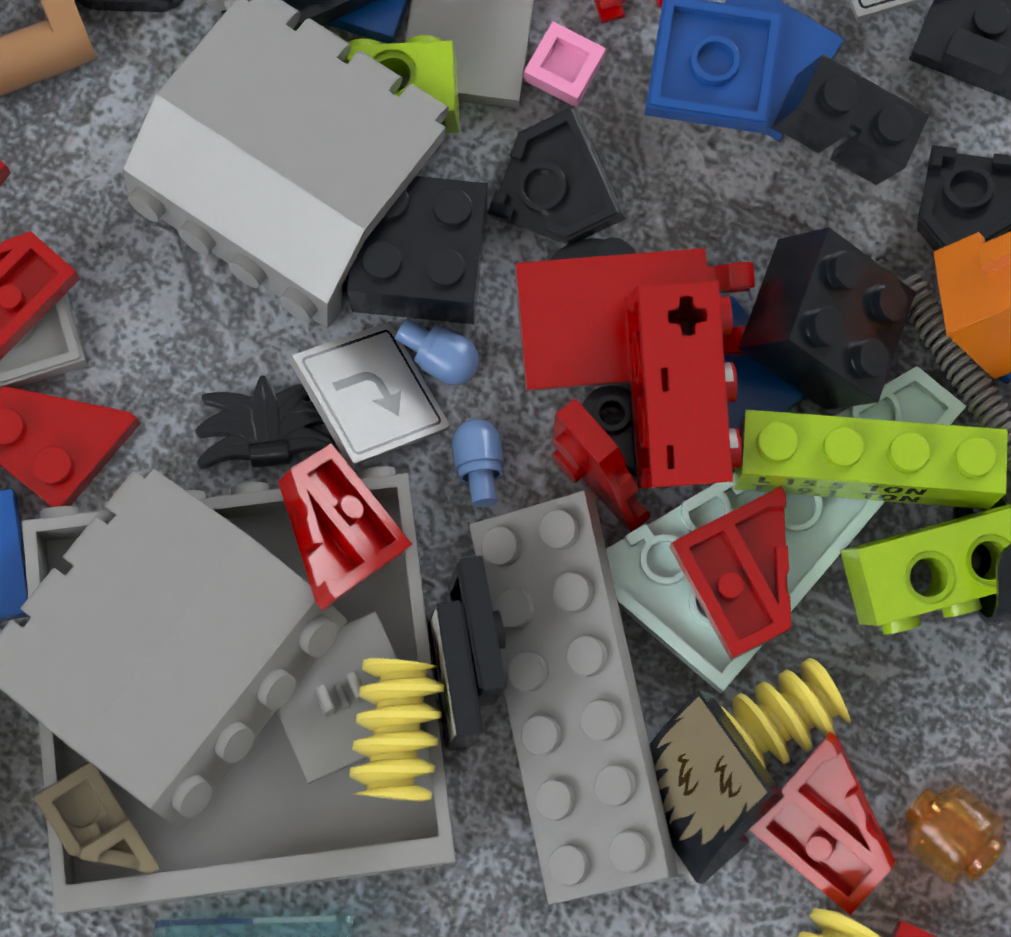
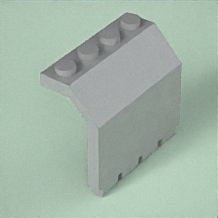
M235 0L156 93L123 168L128 200L132 207L145 218L154 222L161 218L176 228L181 239L193 250L203 255L212 252L229 263L228 266L231 272L246 285L253 288H258L262 285L280 297L279 300L282 306L296 318L305 322H309L312 318L328 329L342 311V284L364 241L445 139L446 127L441 125V123L445 119L449 107L414 84L408 85L403 93L397 97L395 93L398 91L403 78L362 51H358L348 64L344 63L351 50V44L310 18H307L296 31L293 30L299 21L300 12L284 1L251 0L249 2L248 0Z
M155 469L146 478L132 471L104 505L106 509L115 515L109 524L95 516L62 556L73 565L68 574L65 576L53 567L20 608L31 617L27 624L21 627L11 619L0 632V689L121 787L180 830H183L192 817L206 807L212 792L233 765L247 755L254 743L255 737L274 713L291 699L296 685L319 656L325 654L332 647L337 633L348 620L333 605L322 611L315 602L309 583L243 530Z

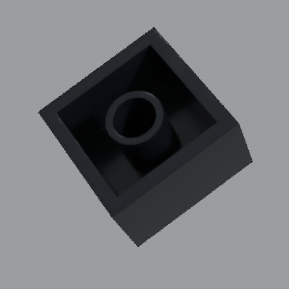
M415 176L366 238L350 269L347 292L352 312L475 325L488 211V183Z
M830 227L777 240L738 349L826 410L878 403L916 292Z

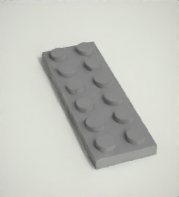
M581 491L469 524L475 556L483 555L493 611H500L503 621L506 647L505 649H500L507 686L504 694L548 905L678 877L594 493Z

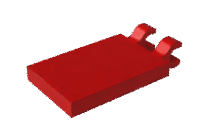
M705 248L516 263L515 275L525 391L630 383L625 297L638 285L719 280L720 294L748 292L750 288L755 287L753 262H736L707 267ZM676 310L669 311V324L680 325L682 333L689 332L690 325L688 320L678 319ZM746 326L732 327L731 336H723L724 356L746 355L738 349Z

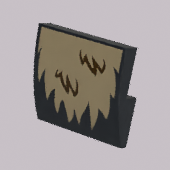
M698 690L665 724L649 745L672 847L696 883L704 884L750 842L744 833L785 796L711 693Z

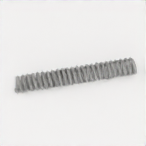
M917 273L910 276L903 283L908 286L913 281L918 282L911 287L916 292L911 308L918 307L914 311H909V323L915 324L916 332H921L920 339L926 340L925 347L931 348L930 355L936 356V363L942 365L941 371L947 373L946 379L952 381L951 387L958 389L957 396L963 397L962 403L969 405L967 412L974 414L973 420L979 422L978 427L995 428L1010 420L1011 411H1007L991 423L985 424L989 419L1004 412L1008 408V404L1001 403L997 405L1003 398V395L997 394L993 396L997 392L998 387L991 386L987 388L991 384L992 379H983L986 376V371H977L980 366L976 362L972 363L974 360L969 355H966L967 353L946 335L944 316L941 314L943 312L942 306L937 305L939 298H930L934 290H925L928 282H920L923 274ZM923 314L919 319H915L916 316ZM928 322L924 327H920L923 323ZM935 329L930 335H925L928 331ZM940 337L935 343H931L933 339ZM946 345L940 351H936L939 347ZM951 353L946 359H942L944 355ZM957 361L951 367L946 368L949 365V363ZM964 368L957 375L952 376L955 371ZM969 376L963 383L957 384L961 379ZM975 384V385H974L973 387H971L968 391L963 392V390H964L966 387H969V386ZM982 391L974 399L968 400L972 395ZM988 399L987 401H985V402H984L982 405H980L979 407L974 408V406H975L976 404H978V403H980V402H982V401ZM994 407V408L991 409L989 412H987L985 415L979 416L983 411H986V410H988V409ZM1009 421L999 429H1008V432L1011 431V421ZM1011 433L1008 434L1007 443L1011 442ZM1011 445L1007 447V456L1011 453ZM1007 457V471H1011V457Z

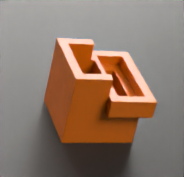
M1011 231L985 242V238L980 232H977L934 251L933 254L946 335L993 379L1011 373Z

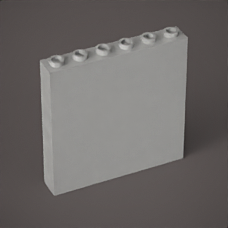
M389 466L363 469L357 473L358 477L413 545L400 557L332 605L348 620L345 625L376 611L398 660L432 664L408 473L396 474L395 468ZM250 482L231 487V495L206 498V492L186 490L189 494L251 536L309 583L280 489L269 490L268 483ZM57 506L41 510L39 519L23 520L22 529L28 598L53 567L65 576L68 574L73 565L62 556L95 516L109 524L115 515L105 507L104 511L79 513L78 507ZM433 668L427 670V676L434 679ZM436 694L424 696V703L438 709ZM277 711L255 737L254 743L247 755L233 765L212 792L206 807L200 813L193 816L183 830H180L151 810L98 769L122 810L130 819L158 864L159 869L153 873H146L122 866L83 860L78 856L69 855L47 820L54 913L74 915L457 865L439 719L425 722L426 732L438 738V745L418 750L417 756L435 764L434 773L418 776L414 779V783L432 791L431 800L423 802L353 794L366 790L367 786L349 777L350 768L370 763L368 758L308 784ZM39 721L45 789L88 762V760Z

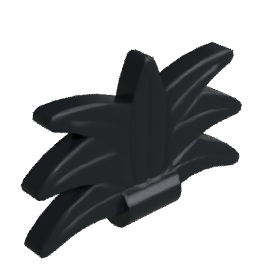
M262 375L258 379L253 397L231 392H212L202 395L205 405L223 411L201 423L195 430L199 438H226L212 445L200 456L197 461L200 469H206L218 463L235 459L251 460L252 468L291 464V455L304 451H320L331 443L341 453L332 436L311 428L325 423L313 402L309 401L310 397L302 384L292 386L275 394L266 376Z

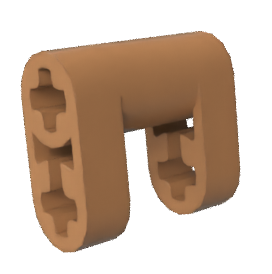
M41 0L48 19L0 37V97L98 60L74 0Z

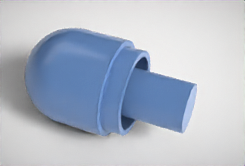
M406 318L395 336L397 341L417 352L414 362L421 365V370L445 384H464L471 380L478 370L479 354L474 344L447 326L442 328L435 324L431 331L411 319Z
M471 419L462 423L453 434L452 453L455 472L459 475V480L470 486L472 506L488 507L497 503L494 480L499 479L503 475L502 468L505 466L502 440L499 431L493 424L483 419Z

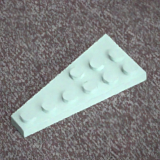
M916 366L885 384L878 403L851 406L835 416L951 425L966 405ZM735 472L732 473L733 482L713 484L682 502V505L648 525L644 524L627 534L624 539L606 549L619 608L720 694L761 646L732 661L730 660L674 557L670 544L688 533L769 493L734 490ZM786 494V508L784 509L785 535L789 554L787 583L791 611L840 555V550L848 546L885 501Z

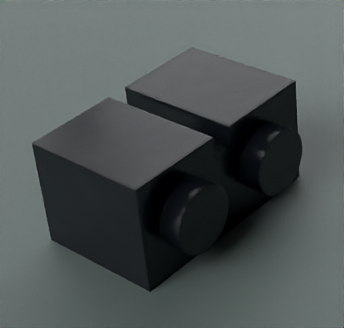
M823 54L796 75L772 128L817 153H821L846 136L849 129L856 132V135L834 149L830 160L878 185L906 168L930 114Z

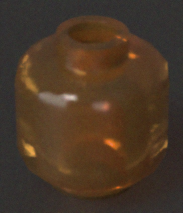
M959 784L948 786L938 794L930 788L926 789L913 802L905 815V819L912 824L907 836V848L935 873L950 883H958L966 878L976 883L993 866L1007 845V842L1000 837L1004 826L1002 818Z

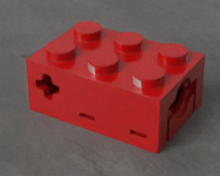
M719 280L638 285L624 298L638 489L733 482L732 468L741 467L742 446L738 428L729 429L727 402H736L737 399L735 365L733 362L724 363L723 336H731L733 319L729 296L720 297ZM676 310L678 319L688 320L690 325L689 332L682 333L680 325L669 324L668 312Z

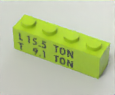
M745 410L738 425L742 446V464L740 468H735L734 490L771 492L782 486L785 494L990 509L1006 494L1008 429Z

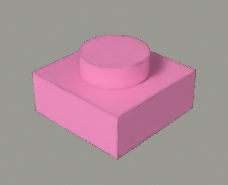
M552 21L524 70L523 81L577 108L605 59L606 48Z

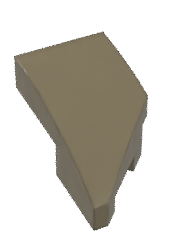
M89 761L33 795V798L69 855L78 856L83 860L122 866L146 873H153L159 869L158 864L130 819L122 810L98 769Z

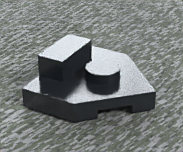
M933 0L909 60L1011 100V0Z
M574 105L518 132L509 155L511 160L499 190L495 191L487 212L493 219L567 245L588 238L626 219L617 199V193L595 144L590 139L580 114Z
M932 145L918 214L917 231L934 251L977 232H980L985 238V242L1011 231V155L994 153L993 158L959 154L957 153V148Z

